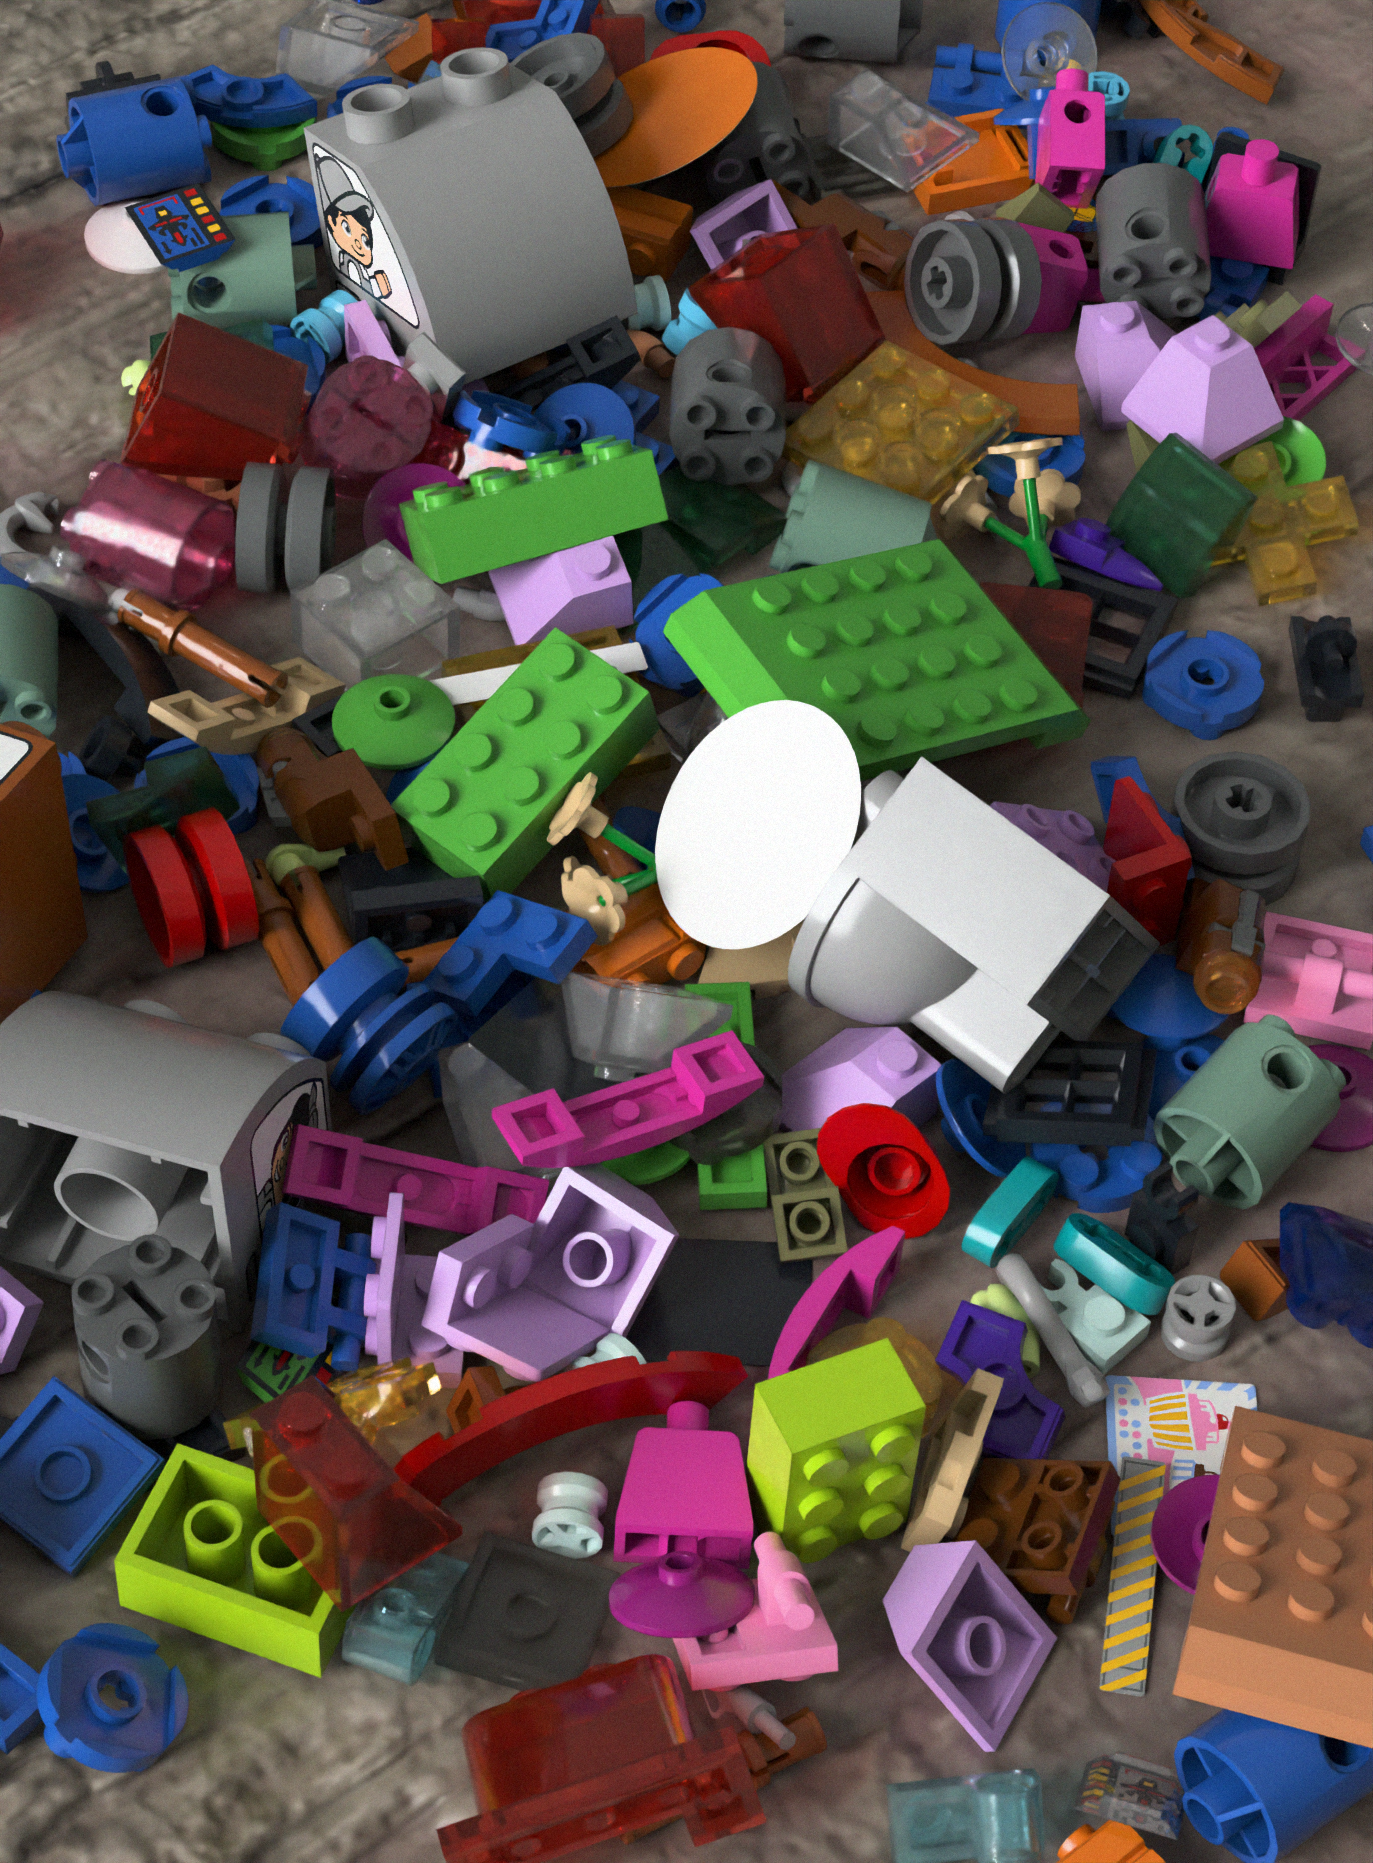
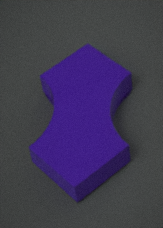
M962 1300L935 1362L938 1369L953 1376L963 1386L966 1385L977 1368L1004 1378L1000 1394L983 1438V1448L980 1457L1047 1460L1066 1416L1064 1409L1060 1405L1040 1394L1025 1373L1023 1347L1028 1333L1026 1323Z

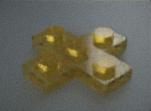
M1272 441L1251 445L1215 465L1225 501L1174 511V528L1187 570L1191 571L1244 559L1259 606L1315 595L1317 580L1306 546L1357 535L1359 524L1343 475L1287 487Z
M409 1356L350 1371L316 1390L259 1403L223 1422V1426L231 1450L247 1446L250 1458L279 1451L282 1461H291L322 1450L324 1448L322 1440L333 1439L361 1427L359 1420L375 1416L378 1427H384L415 1417L419 1414L417 1403L442 1388L433 1362L413 1366Z

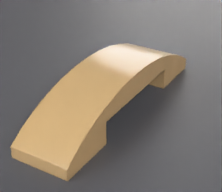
M297 657L270 665L288 675L285 690L276 685L270 686L262 681V684L282 695L272 707H264L259 701L245 693L210 703L191 690L151 701L148 713L158 721L213 753L223 755L246 754L262 750L269 741L284 735H293L292 719L343 694L346 684L303 658Z

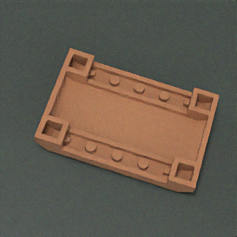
M1235 1406L1227 1433L1218 1486L1172 1695L1373 1749V1441Z

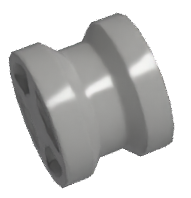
M1190 1275L1181 1278L1171 1287L1166 1302V1311L1160 1326L1161 1339L1168 1350L1179 1358L1198 1362L1213 1359L1224 1350L1230 1333L1229 1327L1236 1311L1235 1297L1229 1287L1220 1280L1207 1275Z

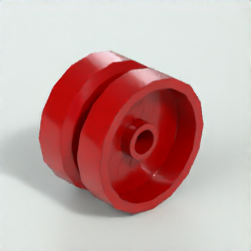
M215 807L179 818L175 830V838L159 824L124 836L123 853L132 895L150 943L159 959L167 968L203 957L207 937L221 950L258 939L259 921L257 905L244 859L231 829L222 814Z

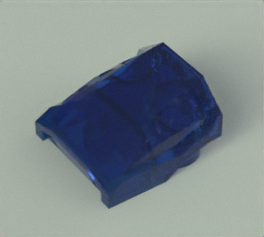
M1288 1202L1280 1209V1267L1290 1283L1286 1292V1302L1291 1314L1298 1322L1311 1329H1323L1333 1321H1337V1324L1341 1326L1347 1325L1351 1335L1359 1343L1373 1349V1224L1324 1207Z

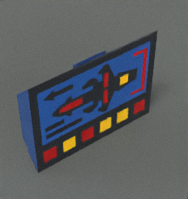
M199 183L124 207L160 264L172 270L177 269L179 272L218 260L236 240Z

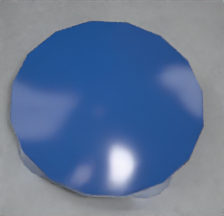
M1152 954L1118 1000L1110 1007L1106 1015L1110 1018L1121 1020L1127 1027L1149 1036L1150 1042L1155 1048L1165 1052H1177L1179 1049L1187 1046L1189 1039H1196L1217 1030L1227 1020L1230 1004L1222 1003V988L1210 983V987L1205 995H1203L1198 990L1194 980L1195 976L1175 968L1176 956Z

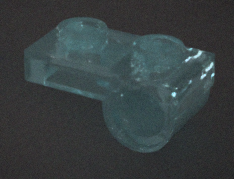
M404 1539L347 1620L342 1643V1659L409 1686L415 1685L430 1657L438 1627L466 1586L470 1564L442 1554L434 1548L421 1546Z
M1034 1768L886 1784L891 1858L894 1863H938L973 1858L978 1863H1038L1044 1857L1045 1842L1041 1777Z

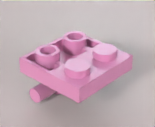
M1266 911L1263 930L1266 946L1264 950L1262 981L1254 994L1247 999L1243 1022L1259 1023L1267 1014L1275 1015L1285 1020L1292 1027L1295 1034L1370 1050L1373 1041V934Z
M765 1532L755 1540L754 1549L760 1563L758 1566V1578L751 1579L755 1590V1602L750 1613L739 1623L717 1633L692 1638H672L692 1691L708 1689L724 1692L736 1689L742 1684L776 1679L792 1682L802 1681L812 1677L814 1674L838 1671V1648L835 1638L799 1559L795 1554L786 1550L781 1537L777 1533Z

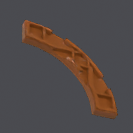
M1138 0L1157 26L1185 53L1233 87L1266 105L1268 104L1285 71L1283 66L1249 48L1233 35L1206 23L1209 16L1196 0Z
M904 290L849 292L851 322L862 350L867 351L876 361L877 370L886 379L917 401L942 413L974 423L977 417L1006 423L1007 431L1041 435H1080L1077 384L1029 382L995 375L972 367L950 356L926 339L915 326L909 313Z

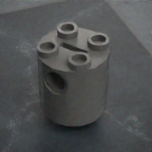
M785 0L784 26L786 28L784 54L897 63L899 53L917 34H920L923 0Z
M751 61L758 76L757 92L752 105L740 123L721 142L698 158L704 168L708 192L716 203L719 204L736 192L773 179L802 199L809 190L808 177L811 172V160L809 150L802 140L800 122L788 85L777 70L764 63Z
M1142 163L1122 169L1106 180L1096 198L1095 211L1100 291L1106 303L1137 301L1160 320L1176 316H1195L1204 307V297L1210 290L1211 282L1206 201L1200 182L1185 169L1166 163Z
M734 327L707 330L691 339L676 357L671 386L670 438L673 453L680 461L681 470L686 477L695 481H706L726 486L750 481L761 482L771 475L774 464L782 454L786 439V378L783 362L772 344L753 331Z
M154 1234L140 1236L131 1245H125L101 1256L74 1282L71 1289L84 1399L139 1440L173 1438L196 1427L215 1408L223 1388L215 1283L202 1262L180 1248L171 1247L167 1239Z

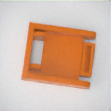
M994 109L891 129L889 150L927 216L1011 200L1030 188L1033 179L1029 180L1028 143L1017 125H994L993 117L1005 109ZM922 161H929L933 168L931 175L927 172Z

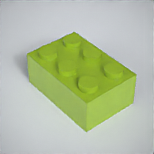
M888 1338L755 1384L746 1465V1481L753 1521L760 1535L765 1532L777 1533L781 1537L786 1550L795 1554L799 1561L803 1563L820 1561L829 1556L837 1547L864 1537L870 1540L885 1537L894 1532L902 1523L907 1522L926 1405Z
M177 1443L114 1560L120 1606L321 1678L380 1559L378 1513Z

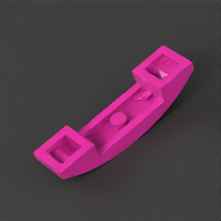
M733 1030L673 1049L671 1067L565 1102H562L555 1089L552 1088L492 1108L491 1117L522 1166L536 1168L576 1167L627 1156L685 1134L726 1112L763 1086L764 1075Z
M298 1124L294 1125L282 1193L370 1217H387L389 1193H404V1224L470 1236L510 1214H514L534 1224L546 1202L549 1180L489 1166L477 1168L362 1142L363 1138Z
M891 1226L868 1237L837 1258L819 1275L794 1307L783 1327L775 1346L769 1367L768 1379L808 1366L813 1361L845 1308L870 1319L900 1270L905 1231Z

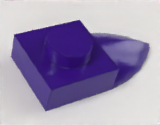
M1078 518V521L1073 520L1055 529L1049 545L1050 552L1111 578L1139 587L1162 591L1163 585L1140 560L1124 550L1126 542L1111 536V528L1090 518Z

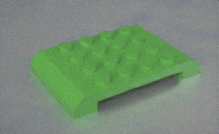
M940 539L704 590L671 613L663 629L665 636L728 718L749 707L780 700L809 704L829 715L842 728L852 745L859 766L861 781L875 778L888 770L897 772L913 768L921 756L932 763L1026 737L1036 749L1082 737L1091 722L1087 714L956 554Z

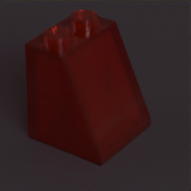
M835 223L760 234L688 287L692 298L718 329L734 327L753 331L772 344L783 362L786 378V403L804 401L807 405L813 406L828 400L836 393L835 386L845 378L853 377L867 370L872 365L870 358L888 345Z
M178 312L136 388L119 468L130 473L242 481L247 462L279 464L281 466L285 462L292 465L299 454L304 439V432L298 430L297 426L303 420L311 400V392L304 390L308 365Z
M313 1375L250 1413L257 1510L341 1612L463 1535V1527L379 1428Z

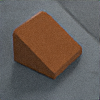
M425 13L385 37L378 43L377 48L396 75L416 84H421L429 80L453 45L433 16Z
M1287 1238L1243 1241L1219 1274L1221 1281L1229 1287L1234 1297L1255 1321L1269 1319L1319 1294L1325 1287L1322 1283L1323 1281Z

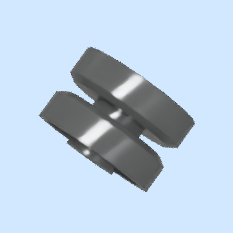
M580 32L558 35L537 43L518 55L510 63L557 93L585 140L593 158L610 148L627 131L633 119V104L623 83L614 74V65L604 44L595 35Z
M1004 217L980 218L973 221L965 219L938 220L926 224L915 236L906 258L904 285L907 306L914 324L927 340L940 345L965 344L972 341H979L981 343L1006 341L1018 338L1031 325L1040 301L1042 284L1040 262L1031 236L1018 222Z
M247 462L240 487L236 525L235 567L238 590L272 593L279 583L285 558V578L287 587L292 595L325 597L335 552L337 533L334 469L301 466L292 480L288 501L287 480L281 465Z
M1233 751L1211 754L1188 766L1176 783L1171 815L1180 817L1186 843L1191 853L1195 877L1209 883L1216 879H1222L1243 889L1252 890L1259 893V896L1264 897L1265 906L1282 898L1295 880L1300 861L1301 847L1304 844L1309 825L1311 802L1303 783L1285 766L1262 755ZM1192 879L1187 880L1185 890Z

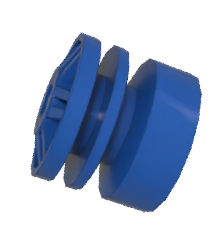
M370 937L359 942L330 965L303 993L288 1013L280 1029L281 1036L297 1042L310 1053L311 1057L322 1060L325 1063L335 1059L340 1054L342 1055L330 1076V1086L336 1092H345L353 1088L349 1094L348 1103L360 1115L372 1113L394 1096L410 1087L435 1060L441 1047L448 1040L457 1025L459 1016L447 1003L440 1002L431 1007L434 1002L435 991L428 985L421 984L397 997L408 977L409 967L376 937Z

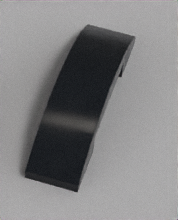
M616 315L567 339L571 356L494 394L532 406L531 414L534 415L544 400L566 386L577 383H594L612 389L632 370L641 357ZM454 410L438 424L428 417L419 428L436 460L457 459L493 452L469 441L471 432L461 429L454 424Z
M27 587V590L35 592L51 605L58 619V634L89 642L124 684L126 689L113 707L144 745L157 748L164 743L184 737L148 713L151 701L180 693L162 657L141 632L119 622L116 612L100 604L43 588Z

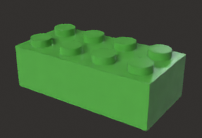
M606 435L582 442L583 452L574 455L561 456L559 450L543 452L526 458L527 468L505 472L503 466H495L469 474L470 484L448 488L447 482H437L412 490L414 499L398 504L416 572L435 582L444 584L669 520L652 450L633 445L630 439L616 440L615 435Z
M555 627L391 804L396 812L404 842L454 878L479 875L483 899L486 902L489 901L497 890L511 894L554 846L547 842L548 834L551 831L549 825L556 812L563 806L564 800L577 782H582L589 772L598 776L595 785L596 792L591 801L592 804L658 732L660 725L650 692Z

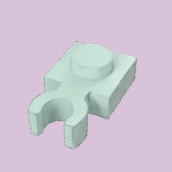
M1059 1259L1051 1262L1048 1279L1059 1289L1048 1290L1043 1286L1041 1288L1084 1358L1105 1375L1147 1338L1151 1321L1141 1313L1119 1302L1096 1284L1088 1291H1085L1078 1285V1276L1069 1264Z

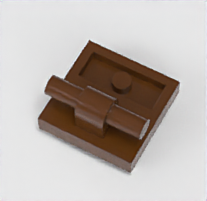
M985 1458L970 1494L964 1520L952 1542L976 1540L1020 1593L1052 1594L1046 1609V1615L1059 1624H1071L1085 1588L1095 1584L1107 1551L1108 1543L1104 1535L1115 1508L1114 1497L1121 1478L1111 1461Z

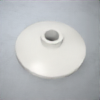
M134 198L108 204L89 219L84 231L85 246L90 256L96 262L108 269L126 274H149L168 269L160 264L124 208L151 198Z

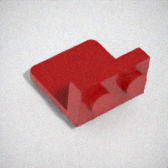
M1130 776L1116 780L1114 783L1103 851L1117 862L1111 864L1106 893L1160 942L1159 946L1175 941L1180 912L1183 910V897L1188 872L1192 866V857L1185 840L1180 835H1174L1159 815L1158 807L1152 796L1147 792H1142L1136 782Z

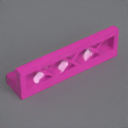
M1317 294L1311 297L1294 315L1254 348L1282 416L1300 421L1361 366L1363 353L1327 333L1334 304ZM1319 351L1339 363L1335 366H1312L1310 358ZM1281 383H1305L1307 391L1298 394H1281L1279 385Z

